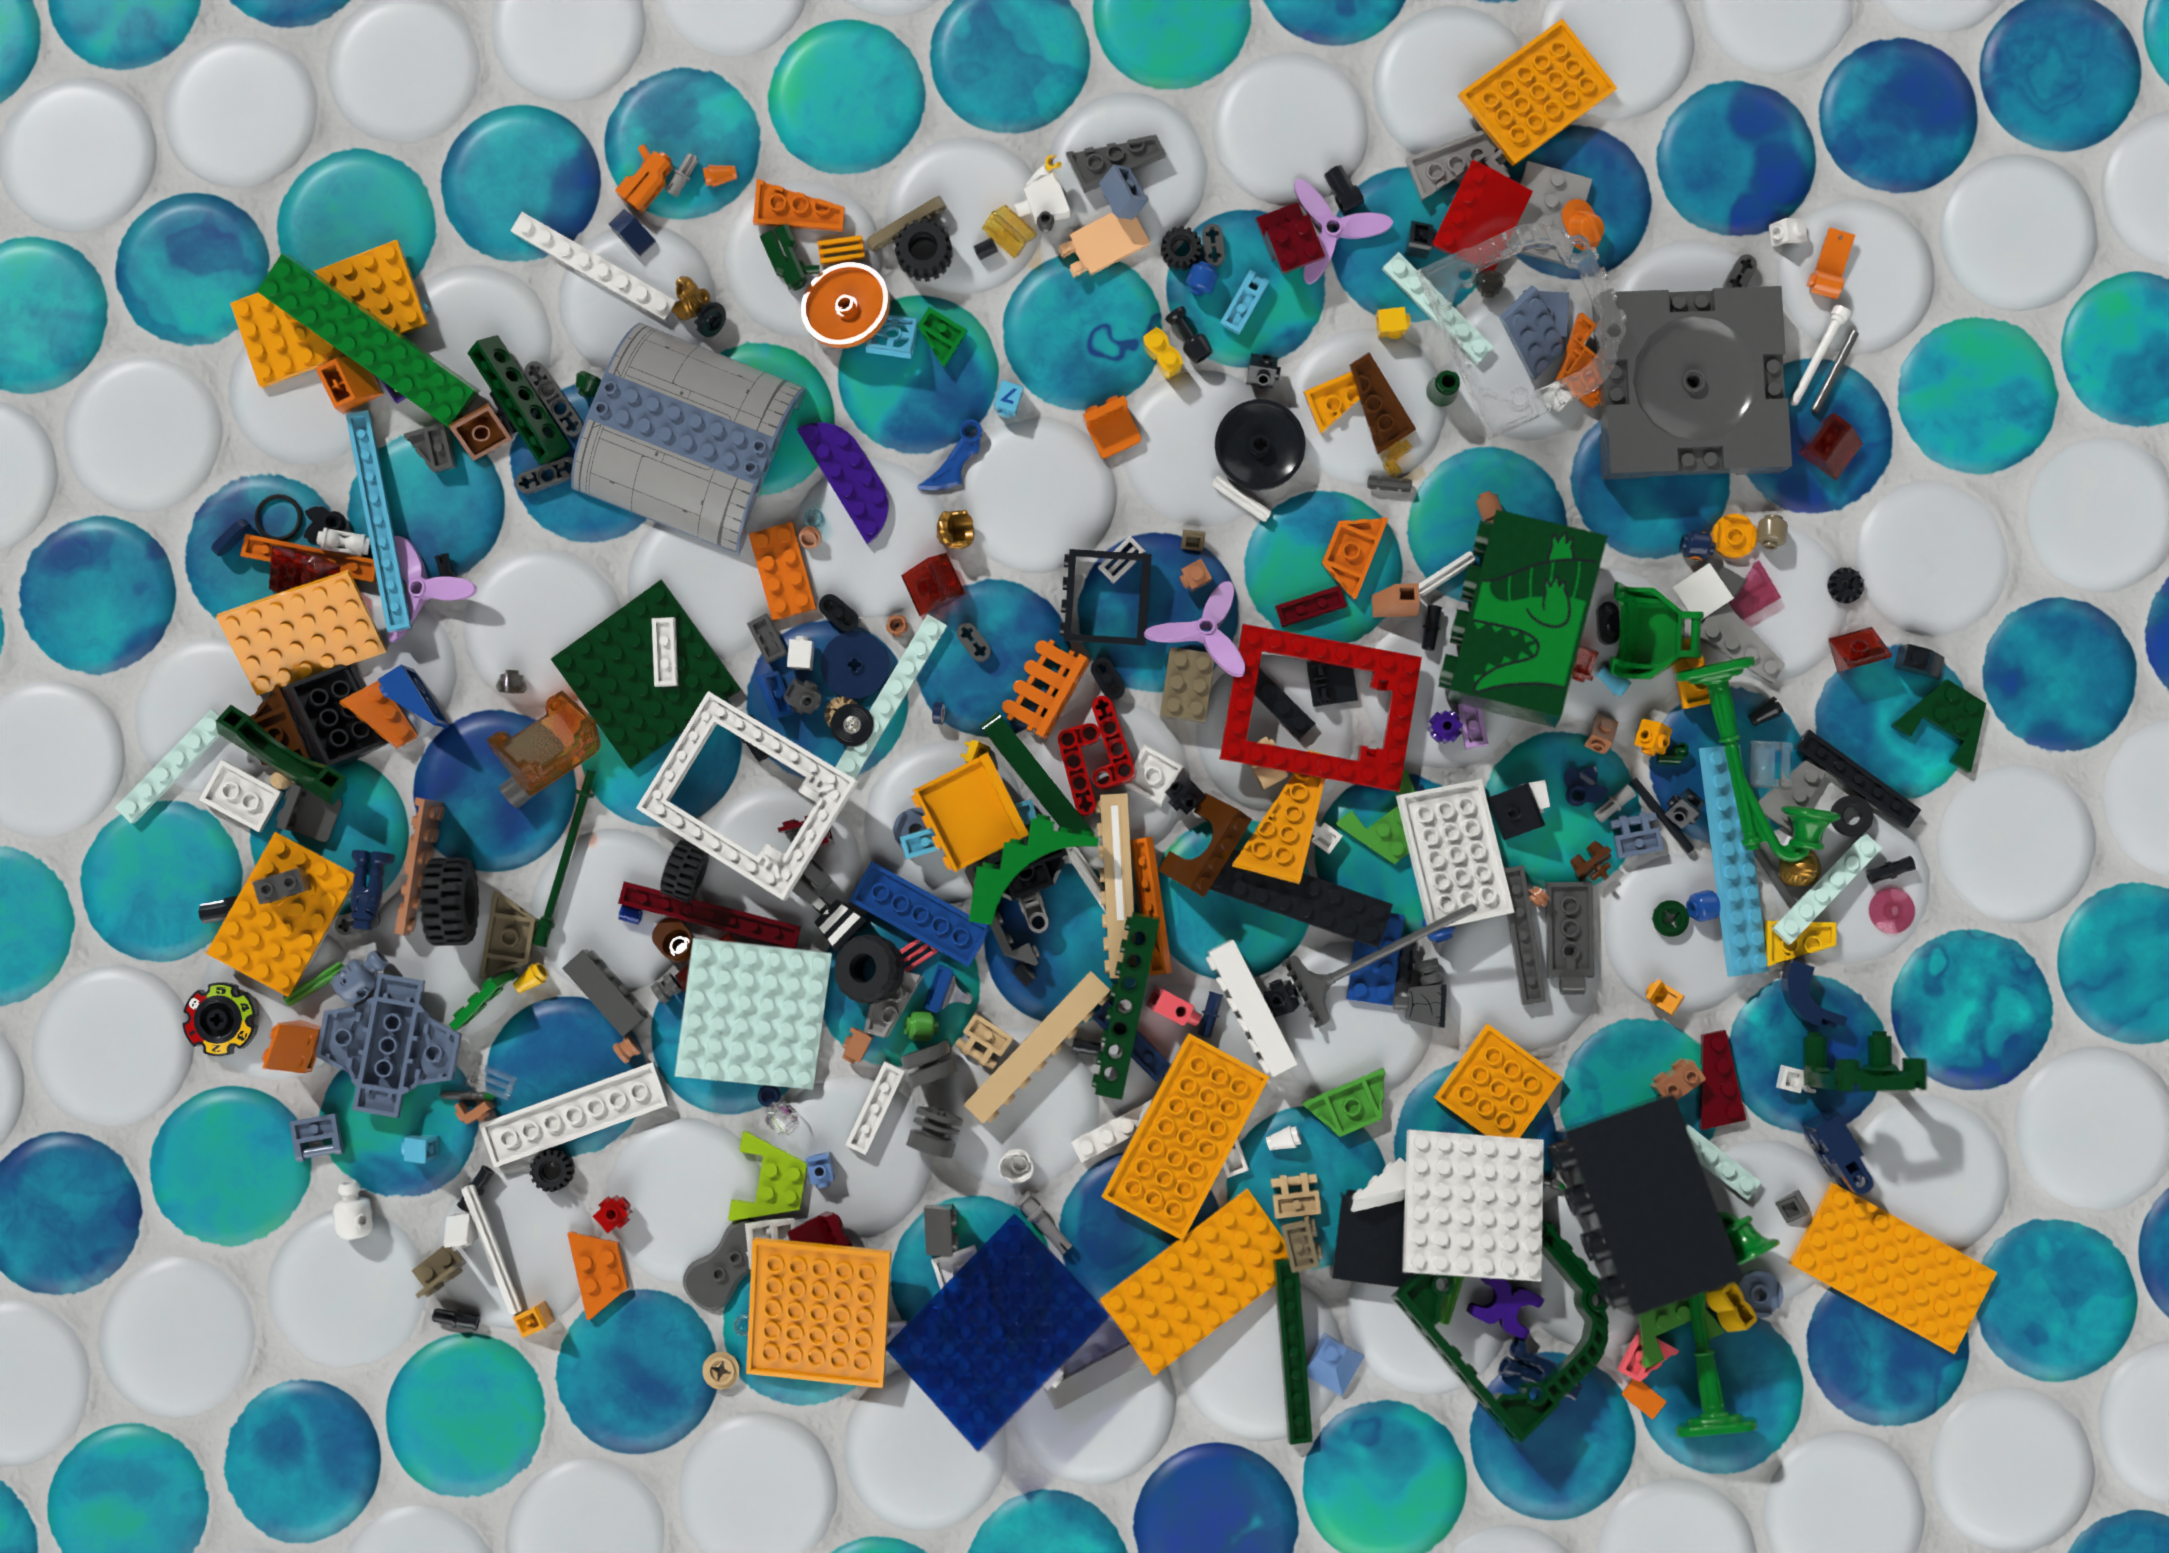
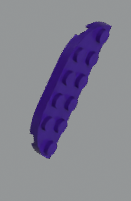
M823 422L810 423L797 428L796 430L868 545L884 528L889 510L888 496L880 478L857 441L846 430Z

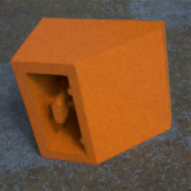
M348 356L335 358L315 368L334 408L342 414L384 394L375 375Z

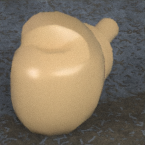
M275 772L270 776L271 785L278 790H286L296 783L280 772Z

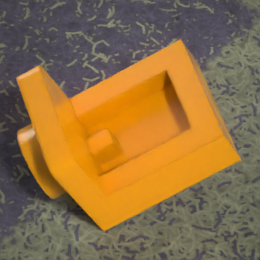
M1657 979L1655 983L1652 982L1646 990L1648 1002L1671 1016L1675 1014L1685 998L1684 995L1667 986L1660 979Z

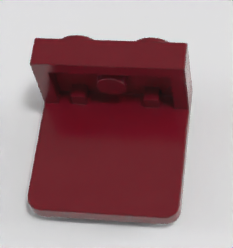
M825 1211L800 1224L787 1233L789 1241L852 1247L849 1237L847 1235L844 1236L841 1229L843 1227L841 1218L838 1214L835 1215V1213Z

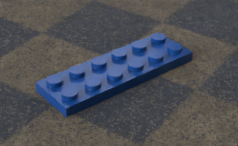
M872 861L849 900L854 905L967 967H970L991 929L987 924L969 922V914Z

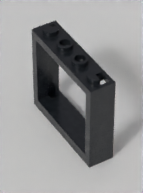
M1069 549V554H1065L1064 567L1068 568V577H1063L1062 589L1067 590L1066 599H1062L1061 613H1065V622H1060V636H1064V641L1146 646L1144 632L1147 629L1152 554ZM1076 557L1142 561L1137 638L1071 634Z

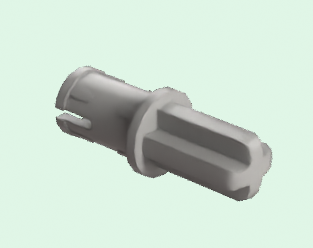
M688 153L679 169L674 170L675 174L665 189L671 195L678 198L686 182L691 180L689 176L699 160L695 155Z
M1626 784L1614 796H1609L1608 800L1593 812L1595 818L1599 822H1603L1617 810L1621 811V807L1635 797L1636 793Z

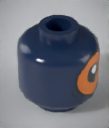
M1690 530L1687 534H1683L1679 546V551L1683 553L1684 558L1697 561H1705L1709 555H1713L1715 550V542H1712L1711 534L1696 530Z

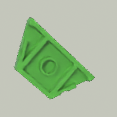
M1382 1067L1302 1101V1104L1339 1137L1382 1119L1385 1070Z

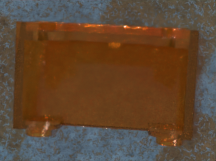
M563 691L551 696L547 700L545 716L511 737L506 731H499L487 739L490 749L528 795L540 792L596 754L601 746L596 721Z

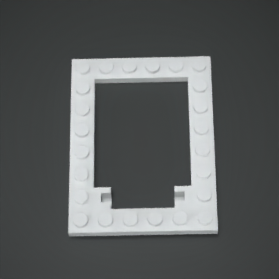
M708 691L636 809L778 898L786 901L858 784V781ZM717 724L806 777L798 792L815 801L816 804L785 854L766 843L760 854L756 856L669 802Z

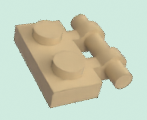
M975 1012L963 1033L970 1037L969 1040L965 1042L958 1038L955 1046L961 1049V1053L967 1056L968 1054L979 1061L978 1064L982 1067L987 1066L993 1070L997 1062L990 1058L994 1052L1002 1057L1014 1037ZM976 1041L988 1048L985 1053L973 1047Z
M1300 1173V1176L1291 1177L1279 1175V1178L1270 1179L1271 1188H1281V1194L1272 1195L1275 1219L1321 1214L1319 1191H1309V1184L1317 1183L1316 1174L1307 1175V1173ZM1301 1185L1302 1191L1289 1193L1288 1186Z

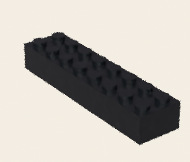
M1235 849L1209 889L1375 948H1379L1393 907L1391 903L1302 873L1300 884L1232 867L1233 862L1241 853V851Z

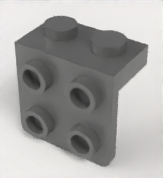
M292 784V787H289L285 794L286 802L284 808L277 815L278 823L276 827L294 831L322 842H328L341 811L343 801L338 799L332 806L304 787Z

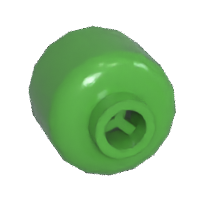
M913 1011L909 1016L905 1017L904 1034L908 1035L911 1041L928 1042L932 1039L933 1034L938 1033L939 1024L931 1012Z

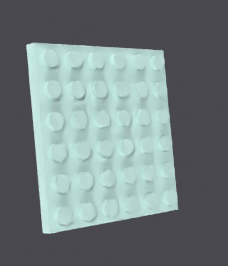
M693 938L675 1077L813 1090L832 954L830 952Z

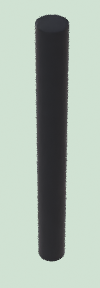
M1634 778L1630 782L1631 786L1649 808L1656 813L1658 819L1688 854L1695 849L1679 828L1665 815V811L1638 778Z

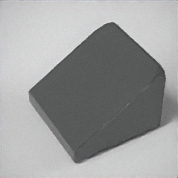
M1721 567L1717 574L1735 599L1747 580L1728 568Z
M1799 1190L1790 1193L1775 1203L1786 1223L1807 1216L1810 1211L1807 1202Z

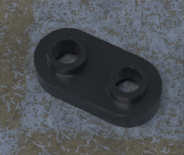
M827 594L820 599V612L844 632H851L857 629L859 626L857 613L833 594ZM829 603L835 604V608L833 610L827 609V605ZM845 618H852V623L850 625H845Z
M1104 657L1095 659L1091 664V674L1102 693L1110 700L1120 699L1125 692V685L1112 662ZM1105 666L1106 672L1103 674L1099 673L1098 667ZM1111 685H1116L1118 687V691L1116 693H1111L1109 691V687Z

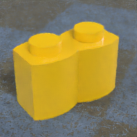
M1155 327L1143 336L1144 350L1150 358L1156 361L1157 368L1163 376L1169 379L1182 370L1183 361L1180 353L1169 345L1168 337L1161 329Z
M1735 1282L1706 1292L1708 1305L1717 1313L1721 1326L1727 1332L1748 1330L1757 1321L1754 1310L1744 1300L1743 1293Z

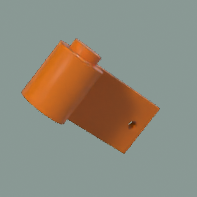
M1831 227L1828 228L1814 274L1811 273L1807 281L1809 292L1835 300L1838 299L1844 285L1842 275L1853 245L1854 234Z

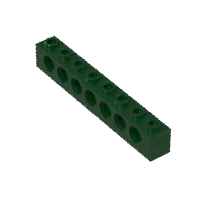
M1132 911L1131 917H1126L1124 930L1128 931L1127 939H1122L1119 952L1123 953L1122 962L1117 961L1115 975L1119 976L1118 982L1112 985L1110 997L1114 998L1113 1006H1108L1105 1020H1109L1108 1029H1103L1101 1042L1105 1043L1103 1052H1098L1096 1065H1100L1099 1073H1094L1091 1087L1095 1088V1095L1119 1100L1123 1098L1160 922L1158 916ZM1135 933H1144L1146 936L1145 940L1142 943L1134 942L1132 937ZM1131 955H1138L1141 958V962L1133 966L1128 963V958ZM1132 977L1136 980V985L1132 988H1127L1123 984L1124 979ZM1128 1000L1132 1005L1130 1009L1122 1010L1118 1006L1119 1002ZM1118 1022H1122L1127 1026L1126 1030L1122 1033L1114 1030V1025ZM1112 1045H1119L1122 1051L1118 1055H1113L1110 1053L1109 1048ZM1109 1067H1113L1117 1070V1074L1114 1077H1108L1104 1071Z

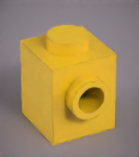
M1405 307L1380 309L1375 315L1378 337L1388 336L1389 339H1398L1405 335L1407 327H1410L1409 313L1406 314Z

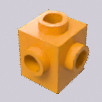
M1642 719L1639 730L1635 735L1634 745L1642 749L1641 753L1649 756H1655V753L1665 755L1666 748L1670 744V736L1673 729L1661 722Z

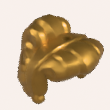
M681 276L675 282L676 296L680 300L675 303L671 311L676 314L678 319L685 321L698 317L696 313H700L701 305L706 306L707 302L710 301V294L705 288L699 289L691 278Z
M943 511L937 523L939 543L955 549H964L973 543V519L968 514V511Z
M1810 850L1806 857L1796 862H1786L1779 859L1780 878L1788 886L1801 887L1813 885L1821 874V864L1819 863L1818 856H1816L1813 850Z

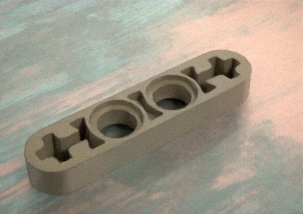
M940 196L934 197L871 235L866 240V243L872 252L879 251L894 242L896 238H899L898 232L901 229L904 231V225L907 223L911 226L913 225V220L916 219L918 223H921L922 219L929 221L942 213L947 206Z

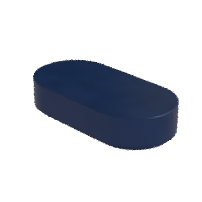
M246 519L236 521L213 543L211 550L218 557L223 556L250 531L251 525Z

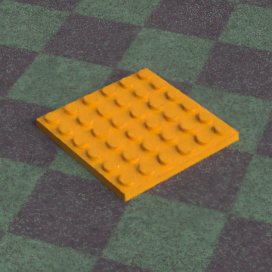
M755 1237L752 1240L746 1374L883 1388L885 1383L892 1251Z

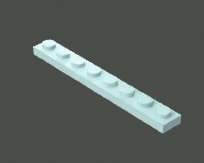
M927 614L869 710L874 723L871 736L861 745L848 746L835 768L853 779L857 778L948 627L947 625Z

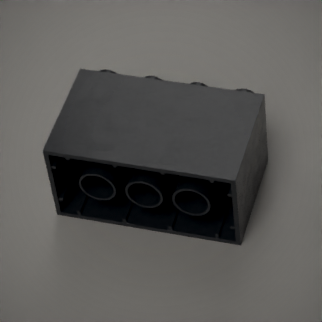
M1674 1094L1656 1096L1553 1132L1556 1142L1548 1144L1547 1150L1555 1170L1567 1171L1573 1186L1563 1189L1564 1196L1573 1216L1578 1215L1580 1218L1584 1217L1589 1231L1580 1234V1239L1589 1261L1595 1260L1597 1264L1602 1263L1606 1276L1596 1279L1606 1306L1612 1305L1614 1310L1619 1309L1632 1316H1637L1744 1279Z

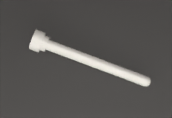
M1840 305L1834 306L1830 313L1832 316L1830 318L1831 323L1790 400L1793 406L1799 404L1839 326L1848 321L1851 315L1849 309Z

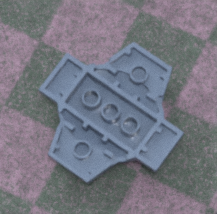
M378 973L374 996L367 999L362 1005L324 1011L316 1057L349 1073L352 1083L356 1086L352 1110L399 1118L404 1094H407L421 1084L454 1080L462 1034L431 1017L424 1003H422L426 981Z

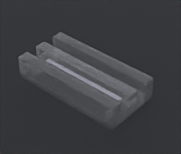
M473 1062L465 1084L502 1099L510 1100L511 1092L518 1078ZM478 1069L510 1082L506 1084L475 1071ZM475 1077L507 1090L504 1093L472 1081V1079Z

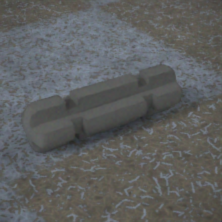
M1370 475L1367 480V488L1377 489L1379 487L1380 490L1397 492L1400 489L1401 492L1409 493L1412 488V480L1403 478L1401 481L1399 478L1383 476L1380 479L1378 476Z

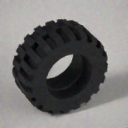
M466 857L433 858L426 863L425 870H423L420 892L421 922L426 940L434 946L467 945L473 941L476 935L479 917V889L475 867L472 861Z

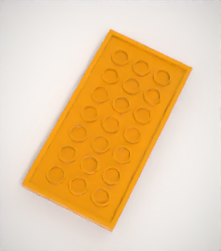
M397 239L313 271L402 335L429 325L401 244ZM258 292L230 303L255 377L261 388L315 369L335 358L347 356Z
M1188 1033L1101 1197L1183 1241L1270 1076Z
M1833 1182L1829 1184L1788 1262L1953 1354L1956 1353L1997 1274L1996 1271Z
M1246 1188L1187 1232L1183 1241L1180 1239L1175 1241L1100 1297L1099 1300L1149 1371L1155 1376L1275 1285L1273 1260L1288 1258L1285 1241L1252 1193Z

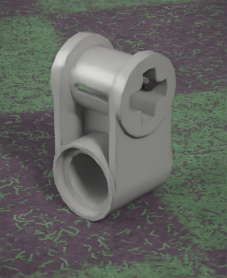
M1040 891L1019 898L1018 902L1029 928L1035 933L1045 932L1049 927V919ZM1040 916L1044 918L1045 925L1043 928L1035 929L1032 922L1035 917Z

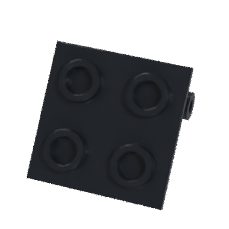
M1315 661L1306 662L1313 707L1358 701L1353 668Z

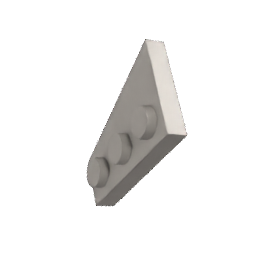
M904 971V978L900 988L891 998L880 1003L870 1004L864 1032L888 1038L924 976Z

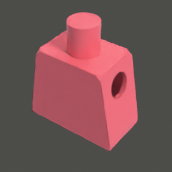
M1157 985L1146 1003V1006L1182 1026H1185L1187 1022L1196 1027L1202 1018V1014L1193 1010L1194 1005Z

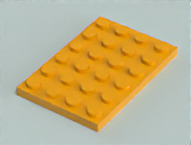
M1561 19L1461 91L1457 97L1496 147L1502 150L1503 156L1513 167L1613 94L1617 87L1566 22Z
M349 570L216 615L217 621L257 696L270 692L277 686L285 687L288 684L339 665L347 666L387 652V647Z
M274 832L205 954L290 997L352 889L354 873L286 836ZM296 868H305L311 887L310 891L268 904H259L252 882Z

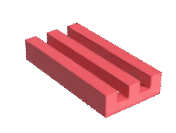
M915 939L900 950L901 954L921 941ZM924 944L903 959L904 964L928 947L932 950L906 967L904 971H911L939 951Z

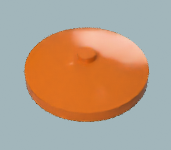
M860 263L838 264L821 272L806 289L801 305L802 319L810 334L821 344L832 348L854 347L872 338L882 328L890 310V294L882 277L874 269Z

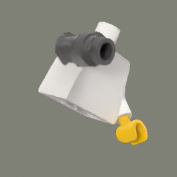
M1057 155L1047 156L1045 164L1033 174L1023 189L1026 201L1014 205L1018 218L1031 213L1034 223L1044 233L1052 230L1054 221L1070 218V209L1055 171L1052 172V169H1059L1062 166L1061 162L1053 165V160Z

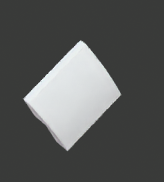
M794 1218L745 1223L750 1270L752 1240L758 1237L789 1241L787 1233L795 1228Z

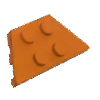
M1386 517L1381 519L1338 521L1321 565L1354 600L1357 599L1387 524L1388 518Z
M571 1231L567 1235L586 1318L590 1320L625 1291L629 1285L618 1241L604 1240L596 1236H587Z

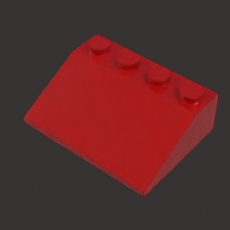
M1472 159L1432 242V248L1493 275L1533 191Z

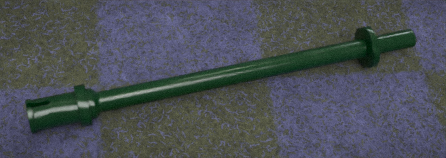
M587 769L581 790L575 789V793L579 794L578 802L544 916L537 919L538 928L532 942L534 945L547 948L551 930L555 928L553 920L554 911L588 797L594 798L595 794L590 793L596 774L595 771Z

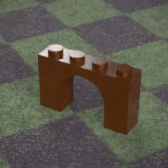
M1204 793L1206 797L1197 805L1193 812L1213 826V836L1208 848L1200 856L1189 860L1169 851L1158 869L1159 872L1203 898L1208 893L1252 818L1239 809L1207 793Z

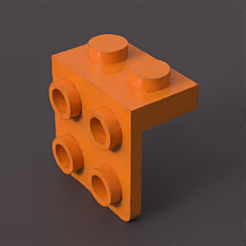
M1115 395L1107 399L1106 404L1100 407L1094 405L1085 410L1083 422L1102 459L1109 458L1141 442L1140 433L1129 413L1128 403L1124 395L1121 397Z

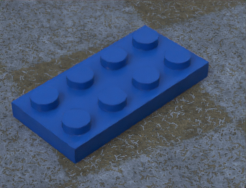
M1390 913L1379 948L1354 940L1351 963L1401 939L1404 915ZM1400 950L1350 974L1346 999L1392 1006L1398 968L1397 957Z

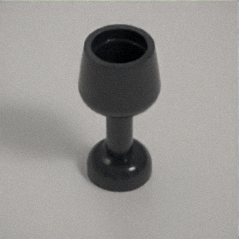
M1181 306L1169 313L1165 320L1171 325L1177 324L1187 339L1183 345L1184 353L1194 364H1198L1208 358L1213 353V349L1206 335L1201 333L1194 335L1184 320L1186 309L1184 306Z

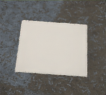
M1710 563L1673 587L1688 611L1704 612V618L1734 599Z

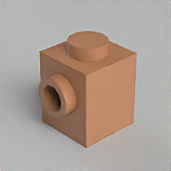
M1202 559L1182 568L1181 576L1179 577L1185 589L1188 588L1190 592L1205 586L1212 580Z

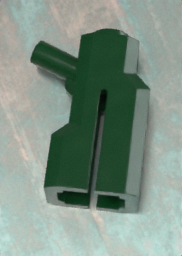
M788 224L775 228L788 262H786L772 230L759 236L776 275L784 278L789 290L797 291L805 287V283L808 282L805 274H820V265H804L803 261L798 260L795 254L797 243Z

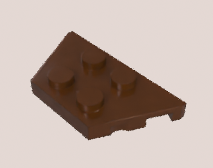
M277 686L272 690L274 692L265 702L263 701L257 708V712L250 717L278 742L295 753L313 761L283 689ZM260 760L262 765L269 766Z

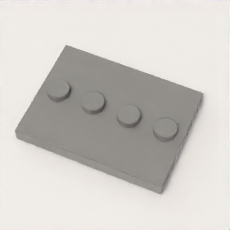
M1527 161L1520 184L1532 190L1533 193L1505 249L1568 266L1574 244L1561 219L1564 205L1570 200L1581 199L1586 202L1592 179Z

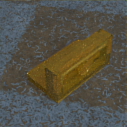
M1003 205L993 211L982 227L1013 258L1018 257L1025 245L1037 236V233L1020 217L1018 218V215L1007 205Z

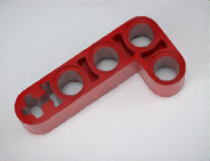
M1098 696L1092 703V709L1111 764L1096 769L1092 780L1100 789L1109 790L1133 781L1136 778L1137 769L1114 703L1107 696ZM1102 703L1109 705L1106 707V712L1110 717H1105V714L1101 711ZM1110 723L1116 724L1115 732L1107 734L1105 731L1106 726ZM1118 744L1123 745L1124 750L1122 754L1114 755V746ZM1123 766H1130V774L1122 777L1120 769ZM1103 773L1109 774V781L1106 784H1100L1098 780L1099 776Z
M1093 723L1064 729L1058 735V745L1075 808L1082 816H1090L1096 809L1095 798L1081 750L1082 747L1095 744L1100 738V730ZM1093 728L1097 733L1096 737L1092 740L1086 739L1083 735L1085 729ZM1071 734L1075 739L1074 743L1070 746L1064 745L1061 742L1063 735ZM1071 756L1079 757L1080 765L1076 768L1070 767L1067 764L1068 758ZM1081 777L1085 779L1086 787L1082 790H1077L1074 788L1073 782L1076 778ZM1089 791L1090 795H1085L1088 803H1092V806L1089 807L1088 812H1085L1084 809L1079 808L1082 805L1081 796L1076 798V794H1084Z

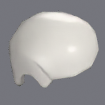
M1023 1149L1009 1150L1002 1156L998 1165L1000 1177L1008 1179L1012 1184L1027 1181L1032 1177L1035 1169L1032 1156Z

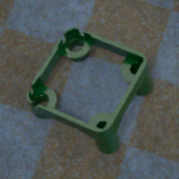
M1872 1031V1035H1868V1064L1861 1068L1859 1059H1835L1836 1069L1831 1070L1827 1067V1037H1823L1822 1032H1807V1036L1803 1037L1804 1086L1835 1091L1838 1085V1091L1854 1092V1084H1859L1860 1092L1916 1090V1088L1927 1090V1059L1902 1058V1071H1900L1892 1063V1036H1888L1887 1031Z

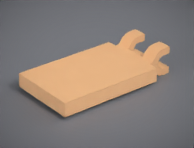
M1111 212L1071 233V241L1059 245V252L1063 258L1074 252L1078 256L1080 261L1070 265V272L1073 278L1087 270L1092 276L1149 246L1150 241L1137 217L1133 220L1118 218Z

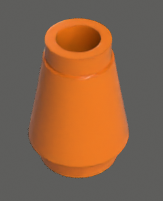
M708 165V167L703 168L706 186H712V188L737 179L735 165Z

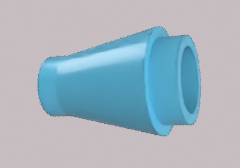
M1605 665L1596 675L1613 695L1617 694L1619 697L1632 684L1626 678L1612 675L1610 668Z

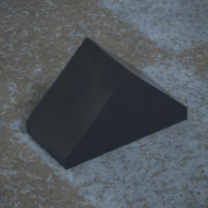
M1411 221L1404 255L1427 259L1432 248L1433 225Z

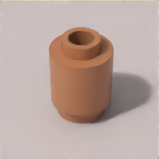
M1491 491L1478 495L1479 500L1475 501L1481 519L1493 523L1496 509L1501 511L1503 509L1497 493L1492 494Z

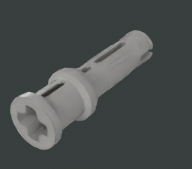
M1027 1191L1014 1203V1206L1019 1207L1026 1214L1028 1222H1034L1061 1255L1064 1254L1066 1249L1069 1250L1072 1247V1244L1044 1214V1207L1042 1205L1039 1206L1031 1197L1032 1193Z

